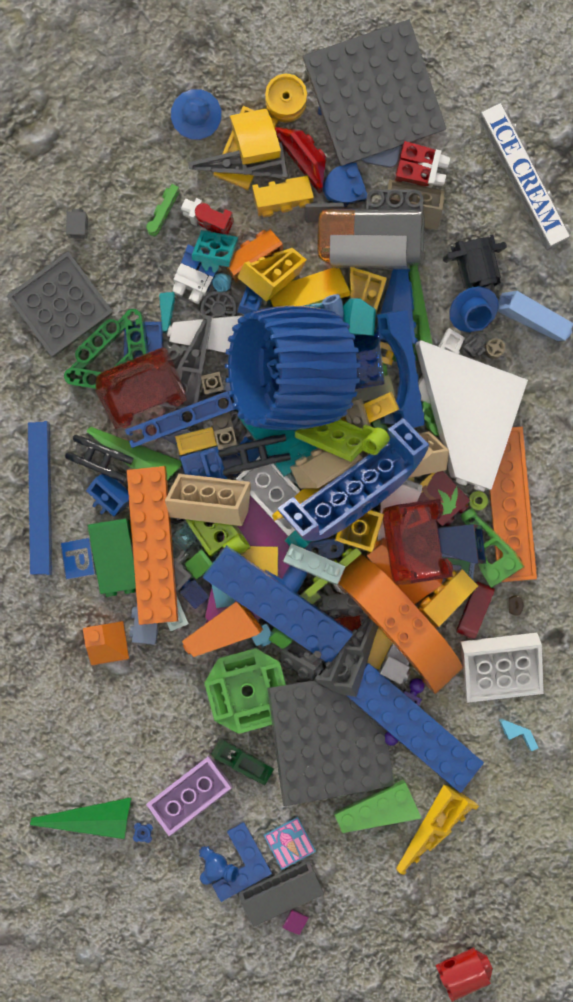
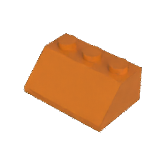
M271 229L267 232L263 230L256 235V239L253 241L247 240L242 243L240 249L234 252L230 266H225V268L236 283L240 280L238 275L245 262L252 263L258 261L261 257H271L274 253L283 251V244Z

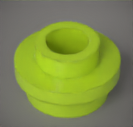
M481 491L473 492L469 497V505L474 510H482L488 504L486 494ZM477 497H480L482 499L481 504H477L475 502V499Z

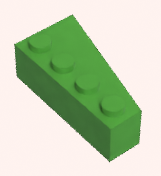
M404 780L334 811L342 833L421 819V815Z

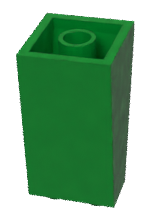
M120 519L89 524L88 531L100 594L111 597L117 596L118 591H124L125 594L136 593L130 520Z

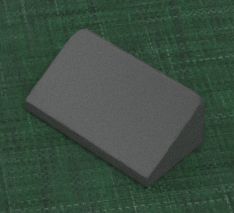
M343 203L305 204V221L307 223L343 221Z

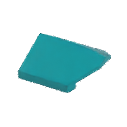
M350 298L343 306V322L350 325L348 329L350 334L374 336L376 309L362 299Z

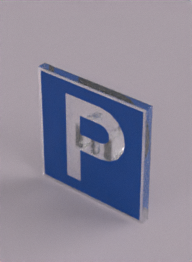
M90 537L60 542L66 580L97 575Z

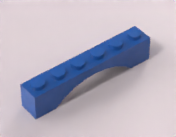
M398 310L377 314L380 334L392 348L399 369V391L396 399L399 410L392 413L394 424L404 418L413 428L425 425L424 412L422 411L421 393L419 391L418 374L415 365L416 358L413 351V338L410 332L407 310Z

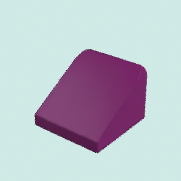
M291 909L282 928L300 935L309 917L295 909Z

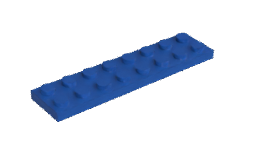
M227 545L203 575V578L310 652L319 651L321 653L320 658L327 663L328 661L332 662L353 635L352 631Z
M369 663L366 664L357 697H347L457 792L461 793L484 762L381 675Z

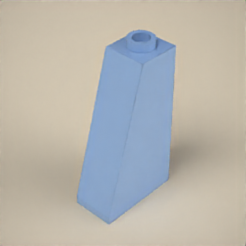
M519 291L502 293L498 300L497 312L556 341H566L572 333V322Z

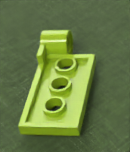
M341 419L326 425L295 431V438L350 462L362 451L371 455H377L390 441L388 433L382 428H373L365 424L362 429Z
M185 519L209 556H214L221 549L225 548L226 545L240 555L250 548L248 541L237 525L214 523L211 527H208L205 521ZM219 532H223L225 535L222 542H218L216 538Z
M350 547L341 555L343 557L342 560L339 562L335 560L334 562L346 567L362 553L358 548L352 549ZM317 576L312 579L314 583L299 595L311 604H314L321 598L317 591L328 583V581Z

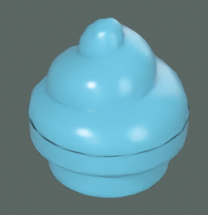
M218 273L212 280L213 287L218 292H226L231 287L232 277L225 273Z

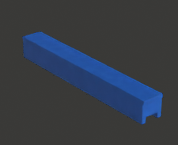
M28 422L30 575H52L50 422Z

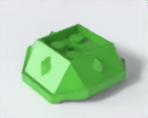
M257 648L218 658L204 682L214 721L238 734L272 725L267 688L286 685L280 662ZM245 685L253 688V693L249 696L244 695L242 692V688Z

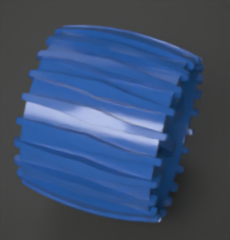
M279 306L246 313L237 320L238 324L232 327L233 335L228 337V341L231 343L230 348L226 349L225 354L229 355L228 364H225V368H228L229 378L225 380L226 383H230L231 391L228 392V395L233 397L235 402L232 404L233 409L239 411L238 417L244 419V423L271 430L307 429L338 421L347 414V409L352 408V398L356 397L358 393L355 391L356 383L360 382V378L357 377V368H360V363H357L356 353H359V350L354 347L353 340H355V336L350 334L348 330L350 325L343 322L341 315L315 307Z

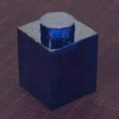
M189 579L182 587L183 590L180 591L194 609H197L210 597L195 579L193 581Z

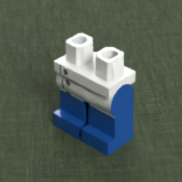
M188 244L182 262L174 277L173 292H175V295L182 297L185 290L188 289L192 291L189 300L199 304L203 296L207 295L212 285V280L217 275L219 269L215 273L212 267L205 271L200 261L192 260V253L195 247Z

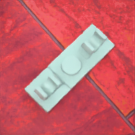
M294 544L290 545L283 561L288 565L335 585H338L345 566Z

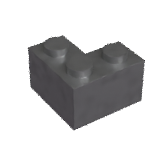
M392 643L378 672L401 684L402 681H407L411 673L408 666L410 662Z

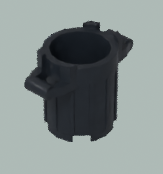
M494 235L464 243L462 240L456 242L455 247L450 246L452 252L443 257V262L445 263L457 261L462 283L466 290L478 286L487 287L491 283L495 287L501 283V275L495 253H500L506 249L507 244L505 242L496 244Z

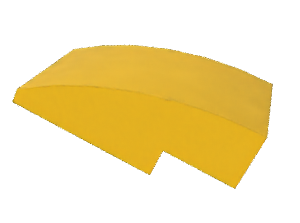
M267 108L230 115L232 129L243 165L280 158L281 149Z

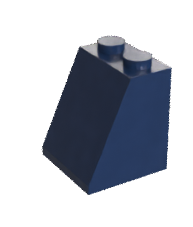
M470 524L428 530L426 542L431 550L473 564H486L482 525Z

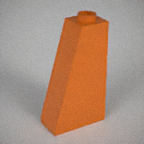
M385 538L379 541L376 540L373 552L368 551L367 557L401 589L414 605L442 585L443 577L441 574Z
M236 601L182 641L183 647L188 654L195 657L256 636L262 632L263 628L251 611Z

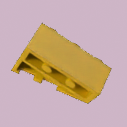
M308 176L286 179L285 182L275 184V181L269 182V186L261 188L258 187V184L252 185L258 216L270 217L274 215V212H289L293 207L297 206L305 208V204H311L314 200Z
M350 267V298L362 299L377 311L387 278Z
M463 569L451 571L446 577L447 580L417 607L434 627H440L478 587Z

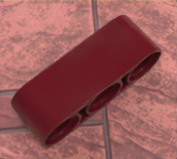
M476 581L478 587L470 594L456 629V633L473 640L478 634L495 588H491L479 581Z

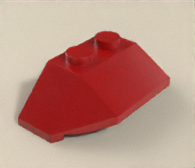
M275 127L278 142L282 143L284 150L301 172L308 176L309 182L316 191L321 193L326 164L324 152L321 149L317 150L313 145L315 143L313 138L309 134L306 135L302 130Z

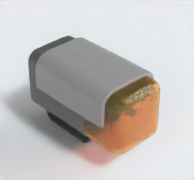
M375 189L367 195L366 210H323L318 217L317 254L319 259L334 268L350 269V267L357 269H410V266H423L425 230L423 195L418 190ZM375 195L381 196V201L378 204H372L371 202L372 197ZM399 195L401 197L400 202L395 205L392 204V196ZM413 195L420 197L418 204L413 205L410 203V198Z

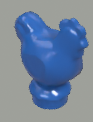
M209 846L201 847L199 850L200 857H203L205 860V870L200 875L202 884L209 885L223 877L226 882H234L237 879L238 867L233 864L228 865L225 857L215 853Z

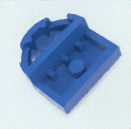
M356 162L338 166L327 175L323 183V192L328 201L343 203L344 207H347L349 204L367 199V192Z

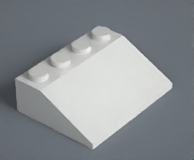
M537 633L461 641L467 703L544 694L542 644Z

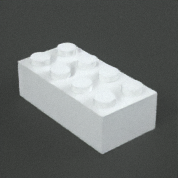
M274 464L243 471L236 478L238 481L251 483L250 495L272 519V514L278 510V507L300 492L287 476L283 477ZM285 518L275 521L288 536L295 531Z

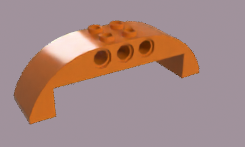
M361 554L345 567L337 586L342 592L348 593L420 673L427 687L436 694L463 669L455 652L401 589L368 558Z

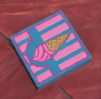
M298 816L264 834L281 870L316 852Z

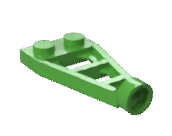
M473 508L460 516L465 525H482V529L490 536V540L484 544L485 550L487 547L495 545L503 553V557L493 564H490L487 558L486 564H479L480 570L491 588L525 567L516 552L477 515Z

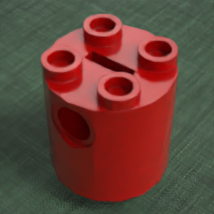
M475 947L436 964L440 979L447 989L451 1002L491 984L490 978L493 970L487 955L477 951Z

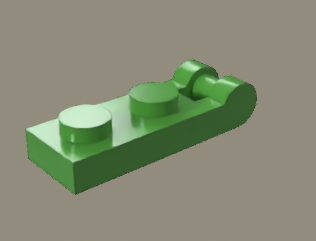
M171 184L170 188L165 189L162 196L164 200L161 205H157L154 211V220L148 222L146 226L150 236L154 237L159 234L180 193L178 186Z

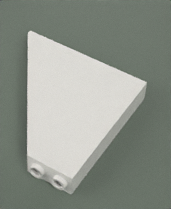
M420 340L416 342L415 348L441 443L449 449L447 466L450 477L456 479L455 482L466 486L468 483L474 485L473 489L481 492L491 490L528 380Z

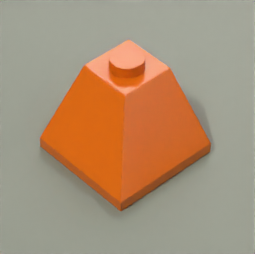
M124 621L83 628L85 646L91 665L129 659Z

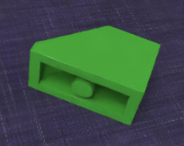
M200 550L185 563V566L187 567L186 570L192 575L191 579L193 577L199 579L206 573L213 562L204 550Z

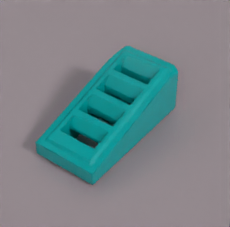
M175 292L159 294L162 330L165 334L168 333V328L172 321L176 299Z

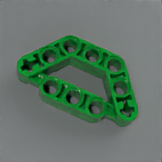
M129 309L118 321L113 319L105 321L77 348L75 352L77 361L65 371V381L70 385L106 391L119 390L149 359L145 320L142 312L137 309ZM133 313L139 316V318L135 320L136 326H140V329H131V326L135 327L134 321L130 320V317H133ZM115 323L117 330L111 334L108 331V327L110 324ZM126 329L128 353L108 373L85 370ZM135 332H140L141 334L139 342H134L132 339V335ZM101 336L103 339V344L100 347H97L95 345V339ZM84 350H88L90 354L87 360L81 358V353ZM142 351L144 357L138 362L135 360V353ZM124 364L130 367V371L126 375L121 372V367ZM75 373L76 375L83 376V380L74 379L73 381L70 375ZM92 374H95L97 377V382L94 385L89 383V377ZM111 377L116 380V385L113 388L107 385V381Z

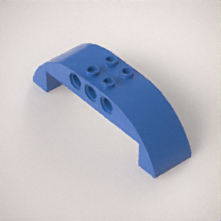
M404 418L388 429L390 441L377 455L369 454L300 504L292 497L277 508L280 514L304 540H322L345 529L389 497L415 471L424 458L429 444Z

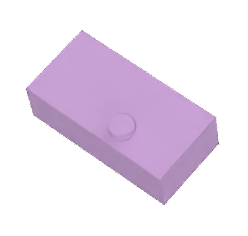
M208 756L146 805L168 836H171L234 787L213 758Z

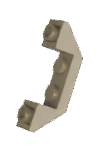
M220 372L201 376L206 399L224 393ZM224 397L219 400V405L223 409L228 407L227 400ZM230 412L211 418L218 450L237 445Z

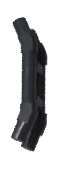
M285 434L268 436L220 450L218 454L221 458L240 453L242 464L223 469V475L227 477L243 471L291 460L290 453L269 457L267 455L266 446L285 442ZM258 448L260 459L249 462L247 450Z
M73 436L74 442L86 446L88 449L84 458L67 452L65 454L67 460L124 483L126 475L108 468L112 457L131 465L133 457L85 437ZM95 450L105 454L101 464L91 461Z

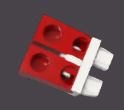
M404 141L394 181H404L432 188L433 185L443 186L446 175L436 172L438 167L447 169L450 158L441 155V150H434Z
M196 198L195 202L185 199L181 207L183 215L190 218L191 224L195 226L199 224L202 228L211 232L228 235L234 223L231 211L225 209L222 214L211 209L208 204L202 203V200Z

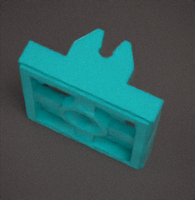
M201 230L192 253V260L202 262L205 271L212 267L214 273L219 269L220 265L229 267L238 244V237ZM201 247L207 248L210 251L209 255L203 254ZM221 251L228 252L223 257L215 256L216 253Z

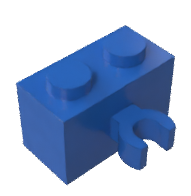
M104 474L97 476L86 490L96 500L92 506L96 507L98 504L102 506L100 514L108 511L114 517L129 505L128 490L116 479Z

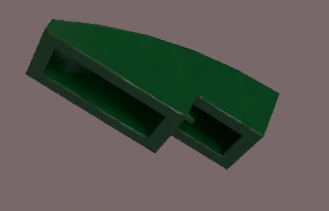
M221 737L211 753L215 759L264 786L274 771V768Z

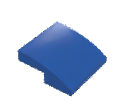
M218 447L179 456L184 474L227 479L223 475L224 466L218 454Z

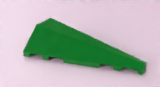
M128 797L121 800L32 817L30 825L125 839L131 798Z

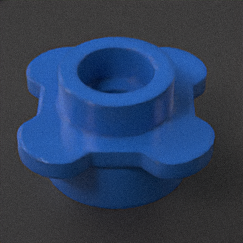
M136 823L134 825L135 835L133 840L135 842L150 843L153 826L151 824L141 825V823Z

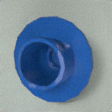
M191 89L183 92L175 99L171 108V120L174 128L182 136L191 140H201L211 136L218 129L221 122L222 110L218 100L211 93L202 89Z
M480 286L468 288L461 292L453 300L449 309V316L453 326L460 331L469 333L483 330L492 322L497 314L498 299L490 289Z

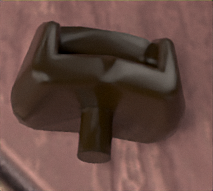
M513 595L509 597V613L514 616L520 615L524 608L523 599L518 595Z

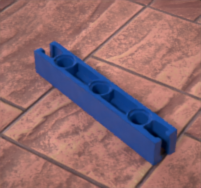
M229 391L125 429L126 434H129V436L133 435L132 431L142 429L144 439L138 442L130 440L131 448L235 410L232 406L233 399L228 395ZM223 397L229 401V406L226 409L221 408L219 405V400ZM186 411L191 412L193 415V419L190 422H186L183 419V414ZM149 425H154L157 429L156 434L153 436L147 431Z

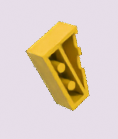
M289 248L274 253L268 258L261 257L258 261L252 263L245 262L238 278L267 302L300 274L307 259L295 249Z

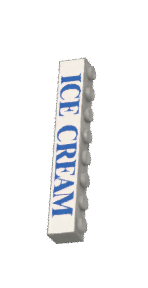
M500 102L480 112L478 118L548 251L566 242L571 237V231L569 226L563 223L561 219L562 213L558 207H555L552 201V193L546 190L543 176L536 171V163L532 156L529 157L524 140H520L518 128L515 123L511 122L507 107H503Z

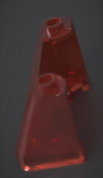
M159 348L102 372L96 378L95 392L115 429L130 426L134 415L167 401L169 405L180 406L187 401L186 393L166 348Z
M441 499L398 504L383 509L385 538L392 580L395 585L453 577L452 563L447 558H442L436 519H440L444 512Z

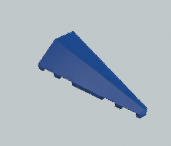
M393 269L381 314L407 310L410 319V332L413 338L412 344L416 345L418 341L414 333L416 322L413 321L412 314L414 310L412 284L408 276L410 269ZM378 324L374 339L387 342L380 334Z

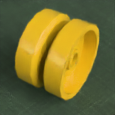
M285 73L277 75L270 80L265 92L266 108L270 116L284 123L293 122L302 116L306 109L307 91L300 78Z

